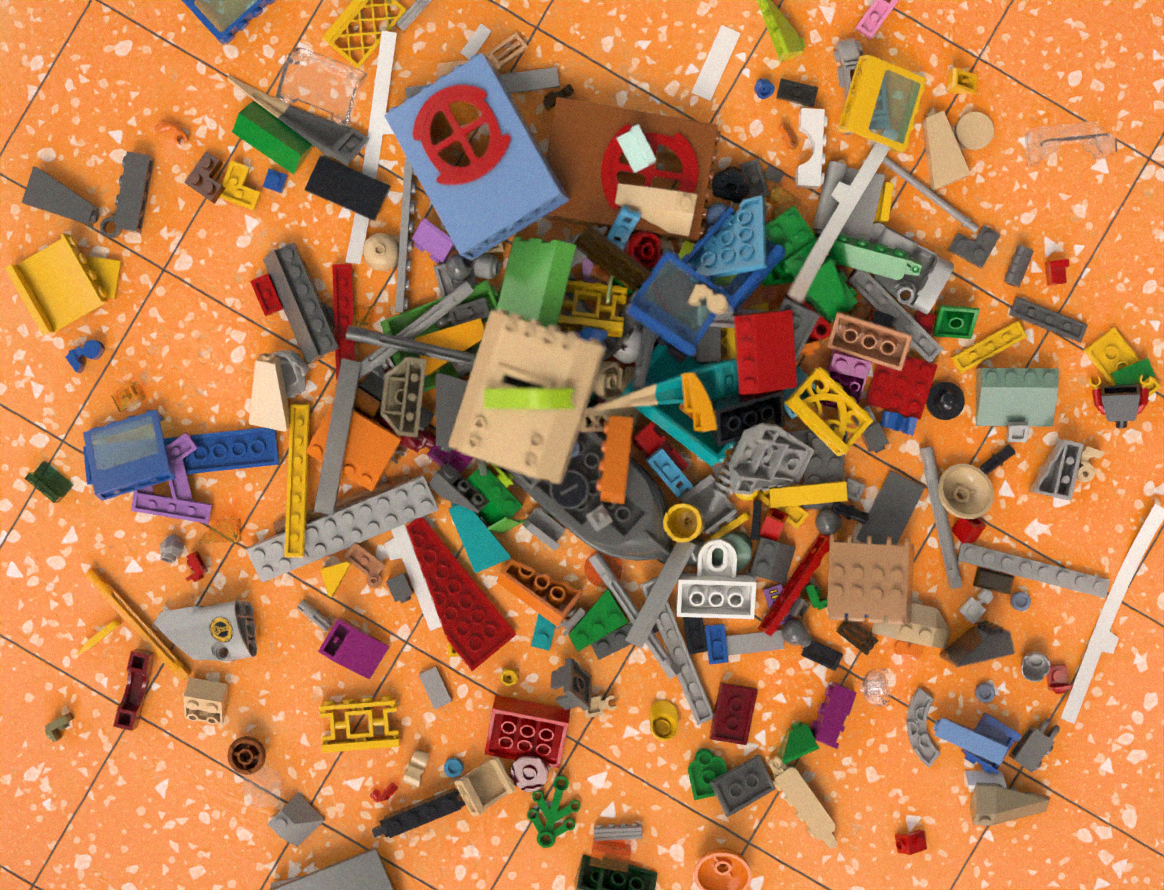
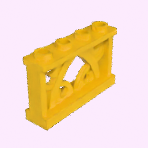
M821 367L812 370L809 376L784 402L837 456L846 454L853 443L873 422L870 414L857 404L855 398L848 395L843 390L842 385L835 382L830 377L829 372ZM814 380H818L823 385V389H819L818 385H816V395L812 390ZM807 388L810 397L801 400L799 396ZM819 401L836 402L839 411V421L830 419L823 422L820 419L822 406ZM815 405L817 407L816 413L811 410V407H815ZM852 415L859 421L856 429L847 427V424L855 423L851 421ZM835 424L838 428L834 426V431H832L829 425ZM845 431L848 433H852L851 436L844 443L842 439L844 437Z

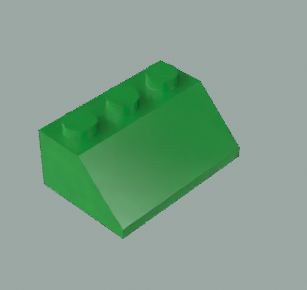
M488 467V474L484 476L480 475L478 468L466 480L490 501L479 512V515L492 526L505 517H512L523 504Z

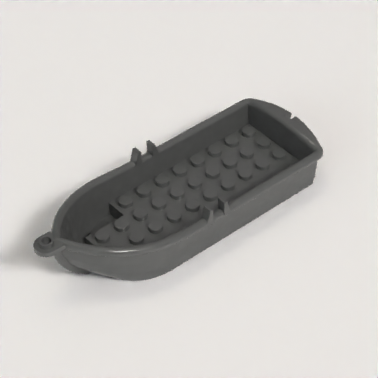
M504 375L502 383L517 388L544 389L543 386L513 376ZM586 417V428H588L591 421ZM603 431L578 433L576 441L580 445V451L577 456L570 458L567 470L577 471L585 477L588 482L589 493L586 501L577 508L564 509L558 506L551 498V482L549 480L542 479L530 489L510 469L499 466L503 472L506 470L513 477L512 480L577 538L603 554L635 561L661 559L666 563L674 548L672 544L673 539L668 536L663 525L664 516L669 510L665 497L652 476L630 455L624 504L601 502V491L597 490L598 478L602 479L603 471H599L600 460L605 459V452H602V442L607 440V435ZM603 505L613 521L596 532L586 515Z

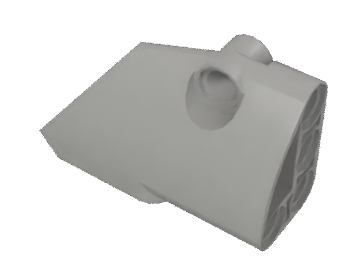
M879 222L874 223L869 243L885 244L888 248L903 249L906 253H910V258L922 262L919 276L904 274L902 279L895 280L874 274L875 280L893 294L901 304H907L927 315L954 269L953 262L918 245L913 239ZM903 290L910 291V296L902 298L900 293Z

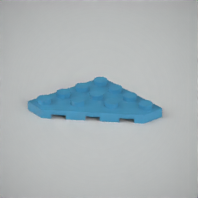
M763 196L744 199L740 203V208L737 212L728 217L722 224V229L716 236H712L704 245V250L698 257L695 256L690 262L697 269V273L701 276L704 274L711 279L767 268L765 198ZM690 277V280L695 283L696 281Z

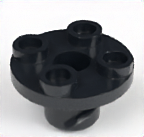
M729 166L713 177L712 193L715 197L739 203L748 195L750 181L738 167Z
M937 383L930 388L926 409L937 419H953L964 408V394L953 383Z

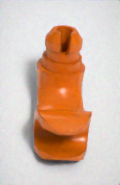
M162 120L160 124L155 126L158 134L173 131L175 133L174 140L179 145H181L180 139L184 137L186 142L189 141L188 135L176 123Z

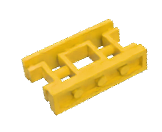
M582 280L568 281L565 292L574 293V301L563 300L561 307L572 308V316L559 315L557 328H560L562 331L581 332L584 327L604 330L608 332L607 336L622 338L624 317L615 316L616 304H626L628 288L621 285L612 286L610 298H613L611 306L601 304V297H607L608 285L599 282L594 284L585 283ZM578 299L597 301L595 314L576 312ZM599 312L611 313L610 321L599 320Z
M392 695L381 696V699L373 700V697H364L362 701H354V698L343 699V702L335 703V700L323 701L324 704L319 706L320 718L330 717L331 734L322 736V753L399 747L401 745L400 729L390 730L389 712L398 711L397 698H393ZM391 705V707L383 708L384 718H374L373 708L365 709V707ZM352 708V710L345 711V721H335V711L327 712V710ZM368 714L369 731L352 733L350 715ZM384 725L385 736L393 735V737L367 739V737H374V726ZM346 728L347 739L355 738V740L329 742V740L337 738L336 729Z

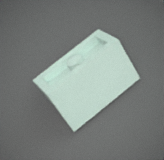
M639 125L632 127L631 131L617 137L634 173L656 162V158Z

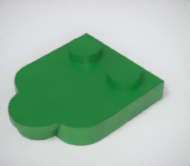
M707 748L699 749L695 754V760L691 761L687 768L694 801L716 796L709 782L727 772L724 759L713 755L712 751Z

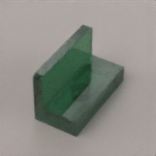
M43 461L35 472H29L24 478L53 503H60L74 486L73 483L46 461Z

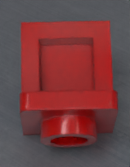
M916 830L907 834H895L898 853L912 855L927 850L924 830Z

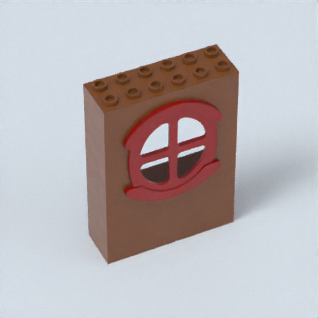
M557 97L546 158L570 201L542 218L585 226L591 225L592 227L599 225L600 228L607 226V229L610 230L621 209V206L615 204L619 184L617 172L634 173L630 165L622 164L619 161L623 150L617 137L631 131L632 127L639 125L647 142L651 145L650 148L655 158L657 147L664 145L679 157L683 166L681 173L657 170L654 164L636 172L645 176L644 187L651 188L653 177L677 180L680 182V187L677 191L696 194L697 198L689 236L668 233L642 217L636 223L631 234L648 231L657 237L683 243L686 240L693 244L703 237L704 226H701V222L706 219L707 207H704L705 202L707 203L710 196L711 188L707 187L708 183L710 184L713 179L714 169H711V165H714L717 156V150H714V146H717L721 132L717 130V124Z

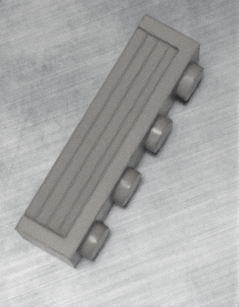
M621 823L620 825L608 824V826L598 824L594 826V841L642 839V825L639 823H632V825H627V823Z

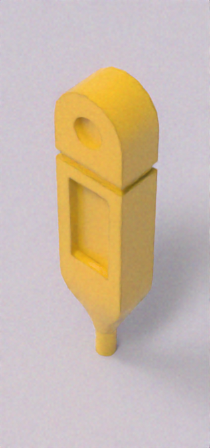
M747 511L722 526L704 543L710 539L724 536L751 518Z
M117 619L112 621L89 639L76 654L79 656L82 652L94 647L118 628L121 623Z

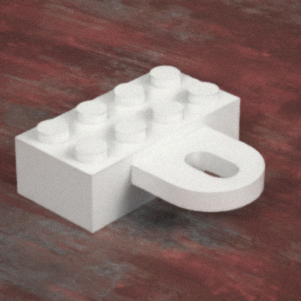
M721 538L706 541L698 552L697 573H681L677 581L676 591L677 617L754 619L755 576L736 575L737 555L730 542ZM715 548L723 550V561L719 566L712 564V551Z

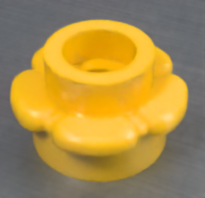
M505 668L500 674V681L507 687L515 685L518 682V673L515 669Z

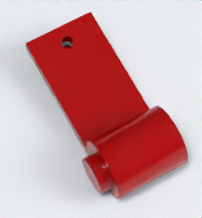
M788 293L785 294L787 299L816 312L804 300L800 302ZM821 315L809 336V339L814 342L827 338L831 333L830 324Z

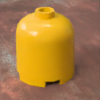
M688 503L676 504L664 516V530L674 541L689 542L703 531L705 525L704 515L695 505Z

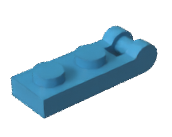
M661 447L646 458V461L678 499L683 496L682 493L684 491L690 490L693 487ZM682 481V484L680 486H675L677 483Z

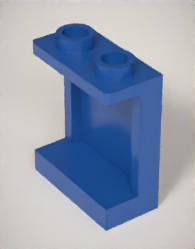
M987 713L983 714L974 729L1009 744L1006 754L1014 741L1018 742L1022 736ZM962 748L961 752L966 755L964 757L972 764H975V762L982 765L981 769L989 774L992 772L999 773L997 770L998 764Z

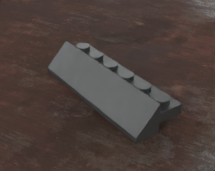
M290 243L278 250L273 249L263 259V262L308 365L325 357L324 355L340 349L333 333L335 331L296 243Z

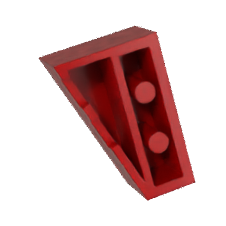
M652 422L633 437L635 440L633 444L636 448L647 453L645 458H648L661 447L681 472L688 467L687 463L655 428L656 426Z

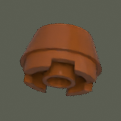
M244 736L232 742L228 749L227 758L229 765L234 771L239 774L250 775L262 768L265 763L266 752L259 740Z

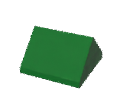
M950 305L936 306L933 336L971 339L980 311L979 308Z

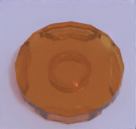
M596 550L586 559L584 570L589 582L603 588L607 586L589 561V558L599 552ZM601 553L617 579H619L622 573L620 559Z

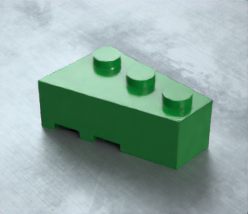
M608 587L568 634L578 652L628 622Z

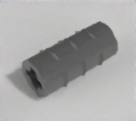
M1017 246L1008 272H1006L1004 283L1020 287L1031 261L1033 250L1024 246Z

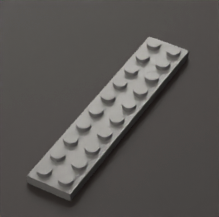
M423 474L335 510L333 516L326 514L306 522L305 558L284 557L285 531L246 547V552L263 583L348 548L355 542L358 544L409 523L416 518H421L438 511L439 507Z

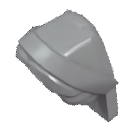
M292 350L274 352V357L280 358L287 398H294L296 395H300L301 392L306 391L305 375L310 368L302 360L300 354Z

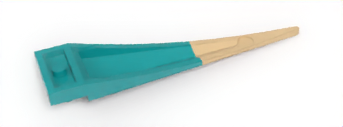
M735 359L711 362L685 372L696 375L710 401L738 393L737 362ZM679 374L595 406L594 409L605 410L684 403L682 375Z

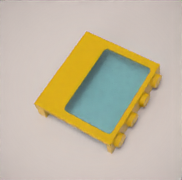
M869 54L859 56L837 131L842 133L852 132L893 148V153L905 152L909 145L910 133L915 125L914 119L920 108L919 102L925 91L927 78Z

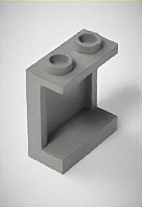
M709 474L693 485L690 490L682 493L683 496L680 499L683 503L695 505L702 511L705 519L703 531L705 534L710 532L712 535L720 529V524L723 522L729 523L735 519V514L738 511L727 497L720 499L714 513L707 510L714 496L712 492L713 487L718 489V486L715 485V479Z

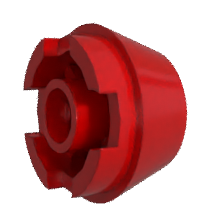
M641 231L628 239L624 252L646 269H650L656 266L662 257V254H660V244L662 242L653 233Z

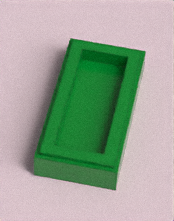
M1148 358L1111 373L1115 385H1134L1139 383L1141 375H1143L1142 381L1149 379V375L1151 377L1155 376Z

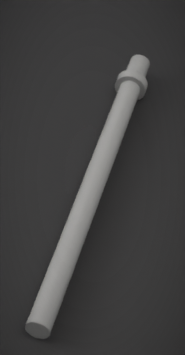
M884 157L883 164L962 223V227H967L974 233L979 229V226L973 223L969 216H964L890 158Z

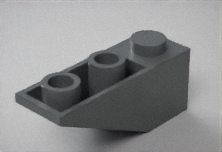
M446 463L439 469L428 483L440 497L477 513L490 502L449 463Z

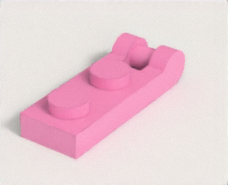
M875 0L855 30L871 40L899 0H891L890 3H887L885 0Z

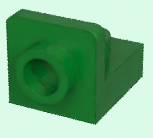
M812 583L806 584L804 588L811 606L818 610L826 608L828 597L819 600L818 597H821L818 587Z

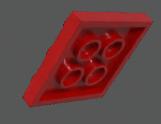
M907 356L902 371L877 364L865 404L921 420L938 365Z

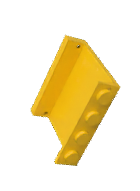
M61 234L62 238L17 265L10 264L5 267L7 274L43 336L54 334L108 302L105 290L101 286L99 287L96 281V274L93 270L89 269L86 264L88 262L87 258L83 253H80L77 248L78 243L76 239L70 234Z

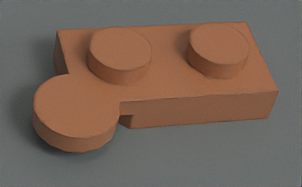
M355 542L343 558L368 575L367 584L369 587H379L382 583L380 572L386 564Z

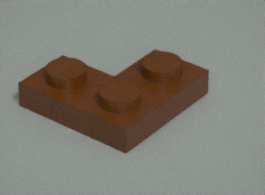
M205 152L184 183L215 204L225 190V187L212 178L223 163L208 152Z

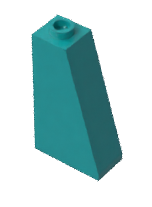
M455 503L451 504L452 508L448 510L475 573L511 559L510 553L493 532L488 530V526L476 512Z

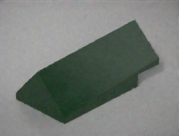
M583 855L574 885L576 890H655L657 872L604 856L602 860Z

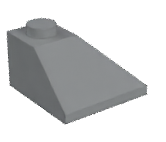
M298 792L268 822V825L280 838L298 847L325 819Z

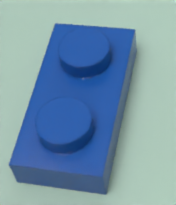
M724 624L706 625L705 634L709 665L728 663Z

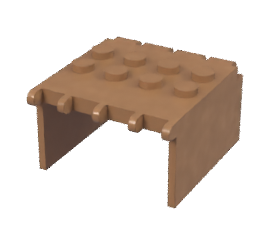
M830 534L828 619L845 621L846 613H848L849 621L865 622V615H868V622L885 623V616H888V624L907 625L910 623L912 617L914 544H910V538H905V545H892V537H887V544H872V536L867 537V543H853V535H848L847 542H841V540H835V534Z

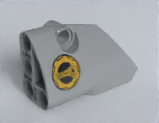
M237 600L210 606H192L160 612L154 622L169 640L194 660L236 661L238 659L255 657L257 654L254 611L252 604L248 601Z

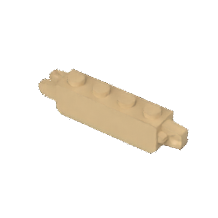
M775 756L768 762L774 773L773 777L775 780L773 784L778 791H784L786 794L784 799L790 807L794 805L797 810L795 815L801 823L803 821L806 822L808 825L806 830L812 838L816 837L818 841L823 840L827 847L834 849L838 845L837 839L832 834L835 830V823L794 765L783 764L781 759Z

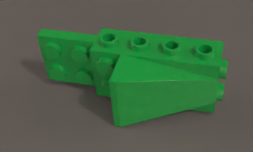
M793 205L766 223V236L774 245L777 246L779 244L784 248L786 255L782 258L784 262L782 267L787 274L791 273L795 279L792 282L794 284L818 240ZM832 255L825 257L803 298L806 303L812 304L815 311L829 323L835 321L837 312H849L858 303L855 299L857 293L852 286L848 287L845 281L847 278L841 270L839 272L836 270L835 265L837 263Z

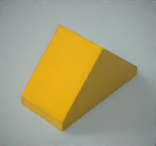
M953 68L947 74L946 93L976 94V74L959 68Z
M349 561L320 569L329 597L334 596L351 566Z

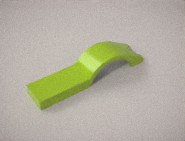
M485 388L484 409H575V405H571V393H575V388Z

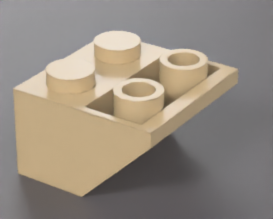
M189 678L183 695L185 719L207 722L213 725H223L228 699V684Z

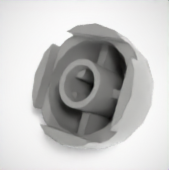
M636 324L626 330L628 333L624 337L619 338L612 349V356L623 363H634L637 360L643 330Z

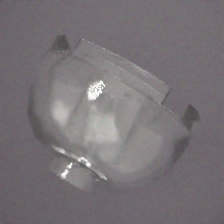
M877 668L868 671L864 676L863 682L859 684L860 693H864L865 700L873 706L889 707L887 702H890L891 684L890 680H886V675H889L887 668Z

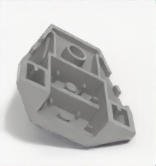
M762 423L743 432L729 463L731 491L736 494L750 495L757 490L768 491L770 487L777 486L781 488L799 484L815 450L777 425Z

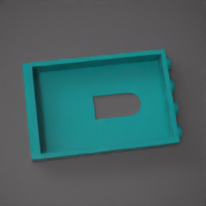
M658 343L652 351L644 388L701 367L704 364H694V359L691 356H687L682 363H679L666 352L668 347ZM633 378L620 397L638 390L631 388ZM681 403L635 406L637 410L711 467L717 462L721 464L727 456L726 450H730L736 443L735 441L717 446L710 431H694L693 419L678 408Z

